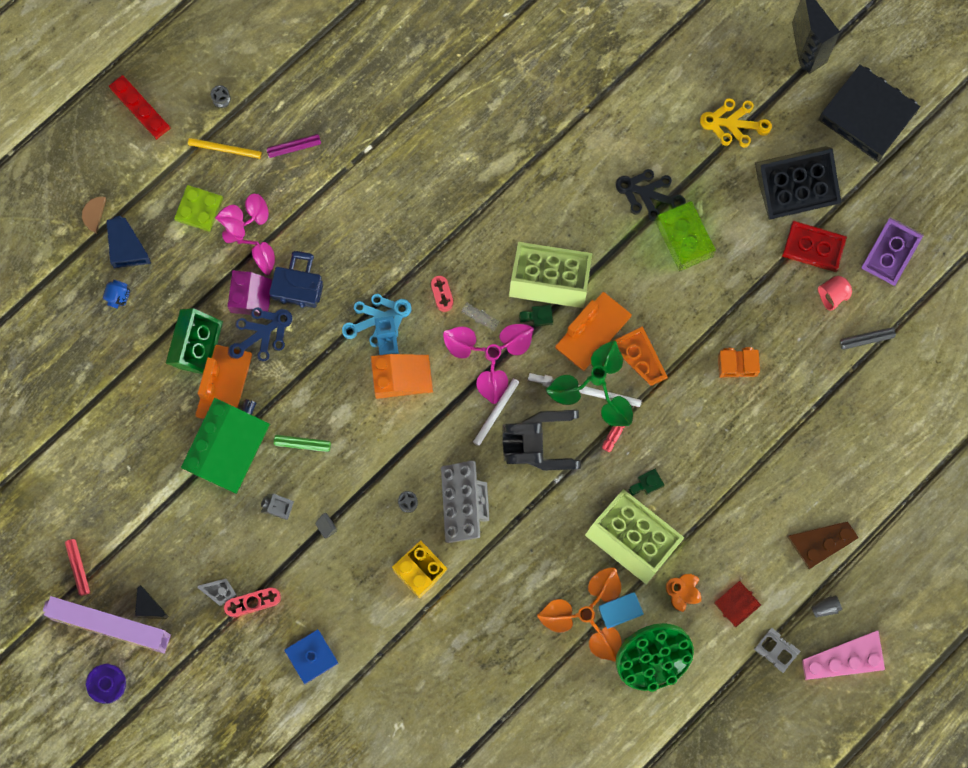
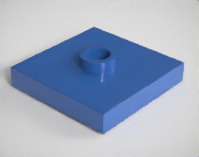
M319 630L314 631L284 650L304 684L339 664Z

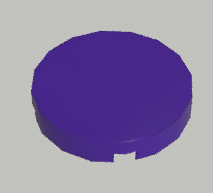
M102 664L94 667L86 679L88 695L94 701L102 704H109L119 700L126 689V677L123 671L111 664Z

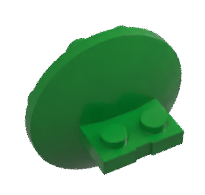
M659 623L646 626L624 639L625 641L619 648L616 656V669L621 680L629 687L654 692L668 685H674L687 671L693 660V643L689 635L676 625Z

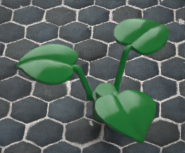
M616 341L602 345L593 353L591 357V365L593 367L591 376H588L581 386L578 387L579 383L575 377L562 375L557 377L546 388L547 394L555 402L562 405H573L581 399L579 390H582L590 381L596 386L602 385L607 404L601 409L602 419L611 426H630L632 424L633 411L630 403L621 396H616L611 401L605 382L607 373L614 374L623 366V356Z

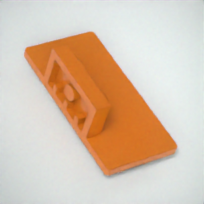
M602 292L571 323L566 335L555 348L582 371H585L591 364L593 353L602 345L610 342L631 318L632 314L605 292Z
M215 345L212 358H207L197 393L200 397L195 415L197 418H205L214 397L238 408L252 359L251 352L244 351L242 357L234 359L228 355V347ZM234 349V353L239 354L240 350Z

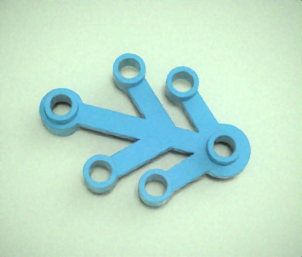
M374 294L371 298L374 306L383 305L390 308V310L383 312L369 307L361 301L356 302L354 310L357 314L365 313L374 317L356 325L350 322L344 324L342 327L343 336L347 339H353L357 336L358 332L374 326V318L393 316L397 338L402 318L409 316L411 313V304L405 299H399L394 302L383 298L380 294ZM380 298L381 300L379 303H375L374 299ZM358 305L363 306L362 310H357L356 308ZM403 306L406 309L405 311L400 312L399 308ZM349 329H352L354 332L353 334L348 335L347 331ZM375 329L374 334L369 339L372 347H378V343H372V340L377 338Z

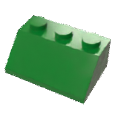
M194 308L180 309L166 364L181 370L203 374L207 358H212L215 345L218 343L223 321Z

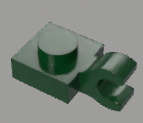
M551 305L532 306V312H520V323L533 321L534 327L553 325Z
M655 468L639 476L637 479L640 483L632 485L628 490L632 496L643 490L648 495L664 487V483Z

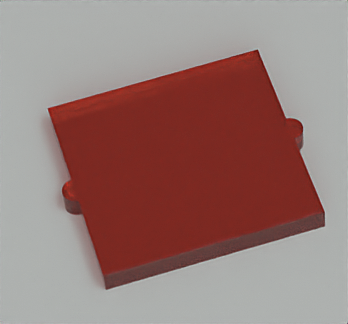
M741 581L714 602L723 613V617H726L735 628L761 606L752 595L753 592L749 591Z

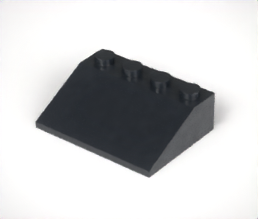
M800 0L792 21L799 64L803 70L810 74L828 62L840 31L816 0Z
M824 146L755 162L757 179L769 220L842 203L833 148Z

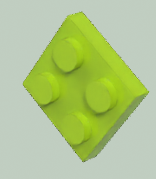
M187 185L174 219L177 222L211 232L215 217L223 201V196Z

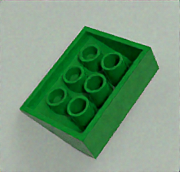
M214 397L181 468L237 494L270 424Z

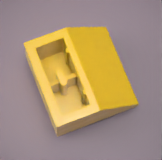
M421 540L392 566L393 571L419 599L448 570Z

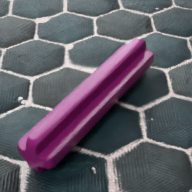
M315 134L267 147L266 150L268 157L273 158L320 145L321 140L320 136Z

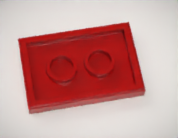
M792 221L782 257L837 273L847 236Z

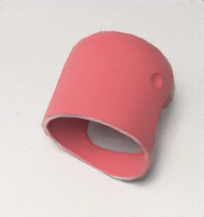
M835 276L820 285L818 293L827 310L832 311L843 300L847 301L851 297L852 287L844 277ZM827 293L831 297L834 306L826 299Z

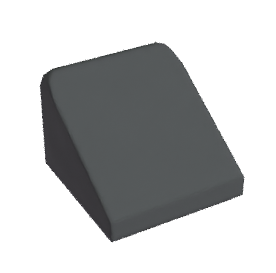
M323 513L315 523L325 539L337 532L336 526L327 513Z

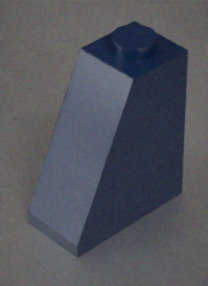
M116 216L107 220L109 255L113 268L151 264V259L126 218Z

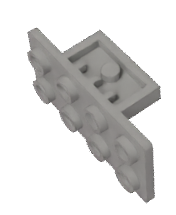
M475 461L442 466L445 542L453 543L480 538L479 521H490L487 482L477 480Z

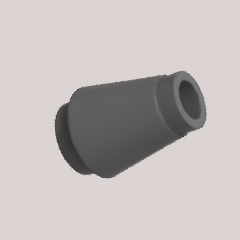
M830 595L811 607L815 618L839 614L838 611L842 610L837 595L833 597Z

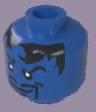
M114 279L113 282L107 283L103 299L108 301V306L118 309L119 305L125 306L130 295V289L127 287L128 284Z

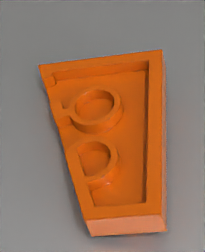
M643 326L613 340L617 342L623 359L650 386L668 378Z

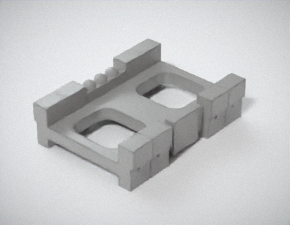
M771 628L754 650L762 657L765 656L771 663H774L773 666L784 673L801 651L794 645H789V642L783 640L782 637L780 638L781 635ZM767 637L772 638L776 642V646L771 652L762 647V643ZM782 650H786L792 655V658L786 665L777 659Z

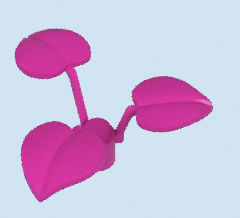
M251 194L245 201L246 211L252 216L249 220L243 222V213L236 205L226 206L217 214L215 219L225 227L222 237L226 243L229 244L237 241L238 244L255 245L252 248L253 258L262 272L269 276L275 263V255L271 246L266 242L259 244L257 241L242 240L245 236L244 226L254 220L258 225H262L267 221L269 214L265 200L259 194Z
M524 324L509 325L499 335L500 341L504 345L491 344L487 348L473 347L476 343V335L468 327L462 326L446 330L443 333V338L448 351L457 358L469 357L471 350L485 352L486 359L491 361V372H482L477 378L476 386L484 398L492 404H496L508 387V378L505 372L501 370L494 372L495 361L500 357L501 350L507 348V351L512 355L524 354L530 347L534 328Z

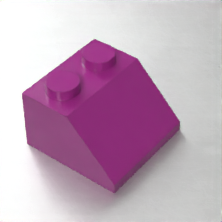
M232 270L227 306L230 313L251 315V310L256 307L269 312V292L272 279L253 272ZM255 310L254 315L260 316V312Z

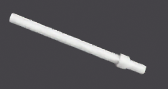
M529 373L528 377L529 381L543 384L542 386L549 387L555 380L549 375L541 376ZM586 386L579 390L582 394L606 399L602 390ZM608 392L611 401L614 397L621 396L632 406L640 407L641 400Z

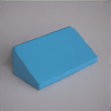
M635 592L599 606L600 615L607 629L644 615Z

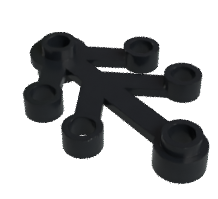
M646 169L642 174L632 178L621 176L616 181V190L626 195L631 205L630 211L634 215H638L641 212L642 205L636 201L633 192L640 194L648 210V218L651 221H656L660 214L659 210L654 207L651 199L668 204L675 211H681L685 206L686 200L682 195L677 194L670 197L654 191L661 187L668 188L671 185L672 179L668 175H664L661 179L643 187L636 184L642 181H652L654 172L651 169ZM650 173L652 176L647 178L645 174ZM664 179H667V180L669 181V183H668V184H664V183H663V180H664ZM625 183L628 185V187L623 188L621 185ZM679 202L681 206L677 207L674 203ZM638 206L639 210L635 211L633 207ZM655 212L657 216L652 217L650 213Z

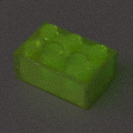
M692 201L657 216L656 225L679 272L714 257L716 249Z

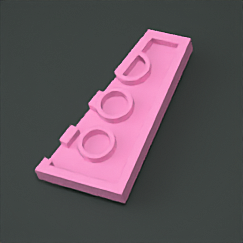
M878 631L802 660L805 680L885 670Z

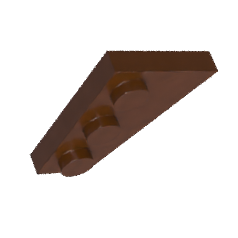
M848 521L787 536L808 569L813 568L859 538Z

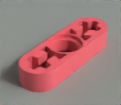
M270 587L229 599L224 605V611L228 616L235 618L273 607L280 602L281 594L276 588ZM269 592H272L274 595L277 594L273 602L270 599L263 600L265 605H262L259 595L262 594V597L265 598L269 596ZM251 597L258 599V605L254 608H250L247 605V601ZM240 600H243V605L246 608L245 611H243L242 607L237 608L236 613L228 610V608H231L232 603L236 606L242 605Z

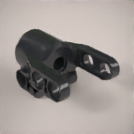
M579 410L540 411L522 421V423L503 424V456L506 464H530L544 471L581 469V460H574L572 458L544 459L542 422L572 421L579 418Z

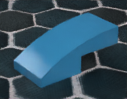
M393 316L374 318L379 355L399 354Z

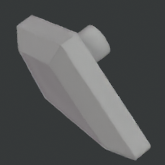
M227 579L198 586V589L219 606L237 596Z

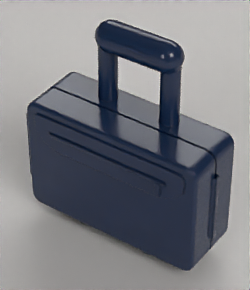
M293 251L289 269L275 268L269 292L272 300L281 301L282 304H296L301 308L305 306L317 307V304L320 303L323 281L321 275L310 273L314 259L313 254ZM296 258L308 261L305 272L293 270Z

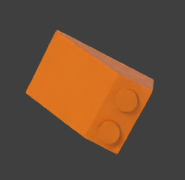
M386 354L371 356L376 399L433 392L429 355Z

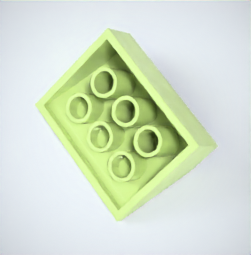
M518 242L509 297L584 308L592 253Z
M624 489L596 519L585 534L586 537L646 585L684 539L681 534Z

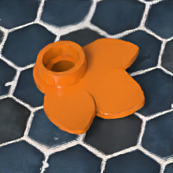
M684 574L680 578H671L667 581L666 592L671 596V603L678 611L684 612L687 604L701 602V594L695 588L699 582L697 576ZM675 584L678 585V591L674 590Z

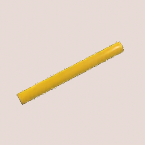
M193 138L188 140V145L258 159H261L262 156L261 151Z

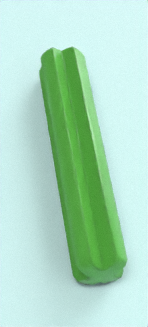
M275 435L274 437L275 446L329 452L331 449V442L326 440Z

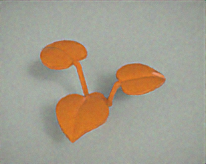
M612 567L599 571L591 578L588 591L591 595L597 596V598L589 607L584 606L580 608L578 613L572 614V606L565 600L557 599L551 601L537 617L548 629L559 633L567 632L572 628V618L579 617L581 621L591 623L598 632L593 634L589 640L591 652L601 659L616 662L617 653L622 645L619 632L614 627L609 629L604 627L600 630L593 621L595 619L593 607L600 598L604 602H610L617 599L621 593V582L617 569Z

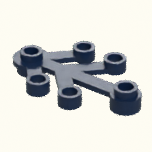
M258 307L252 309L251 317L253 319L264 318L272 320L267 325L248 322L244 318L236 320L235 326L237 329H248L257 332L240 344H231L228 347V355L234 359L243 356L245 349L261 339L257 359L262 362L269 359L268 346L270 334L275 328H277L276 340L273 341L272 347L276 351L282 350L285 347L283 341L285 328L292 322V315L288 310L280 309L272 313L263 311ZM255 310H258L260 312L259 317H256L254 315ZM281 315H284L286 317L285 322H282L280 320ZM239 321L244 322L245 325L243 328L239 327ZM277 341L281 343V348L276 347ZM235 347L240 349L239 354L234 353ZM261 352L266 354L265 359L260 357Z

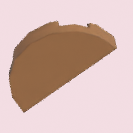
M105 197L91 199L82 210L84 225L96 234L106 203Z

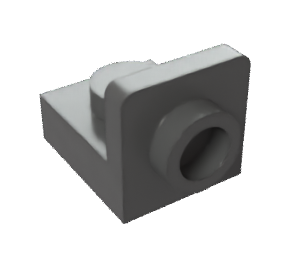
M274 493L267 494L261 502V513H268L288 520L294 501Z

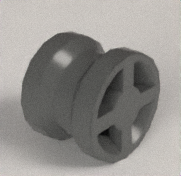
M218 85L211 90V99L216 107L225 108L229 105L231 98L226 87Z
M405 491L400 494L398 504L403 512L411 513L417 508L418 500L413 492Z

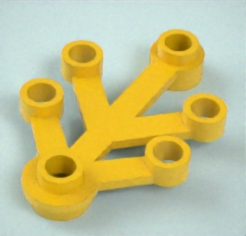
M730 98L726 99L724 105L714 113L705 112L700 118L701 126L706 130H712L725 146L731 144L732 136L729 133H724L719 126H725L743 148L750 145L751 138L748 135H743L738 128L754 129L762 136L768 135L772 129V124L767 119H762L759 122L738 120L753 110L754 105L749 100L745 101L742 107L727 119L720 117L727 111L734 109L735 101ZM726 103H731L732 107H728ZM745 105H749L751 108L746 109ZM711 118L713 121L707 122L706 119ZM762 124H766L768 127L763 128ZM728 137L730 141L726 142L723 138ZM742 139H746L748 143H743Z

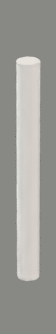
M513 378L474 439L473 443L480 446L518 386V380Z

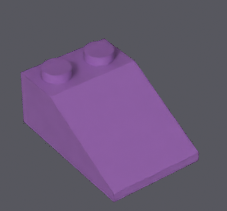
M890 217L864 262L862 269L895 286L924 235Z

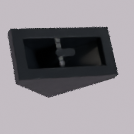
M141 585L137 587L135 616L148 619H167L169 616Z

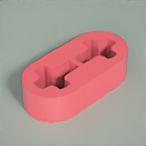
M436 276L431 281V289L436 306L442 312L450 311L453 307V298L448 281L443 276ZM438 281H440V283L443 284L442 292H440L439 288L436 286ZM441 296H445V300L450 301L448 306L444 307L443 304H440L442 303Z

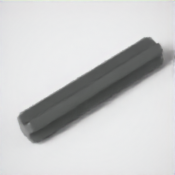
M891 327L843 338L840 340V347L844 350L892 339L896 336V332Z

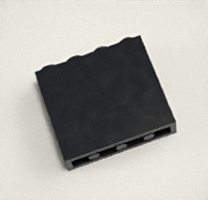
M859 65L823 110L819 121L879 163L906 125L917 114L921 106L914 99L905 96L900 89L889 85L884 78L873 74L868 67Z

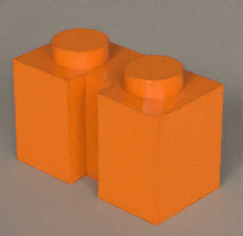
M752 347L742 348V351H736L734 348H724L718 354L719 378L757 377L760 373L759 350H753Z

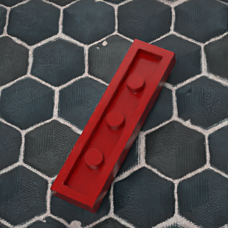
M124 75L109 85L110 90L156 140L171 129Z

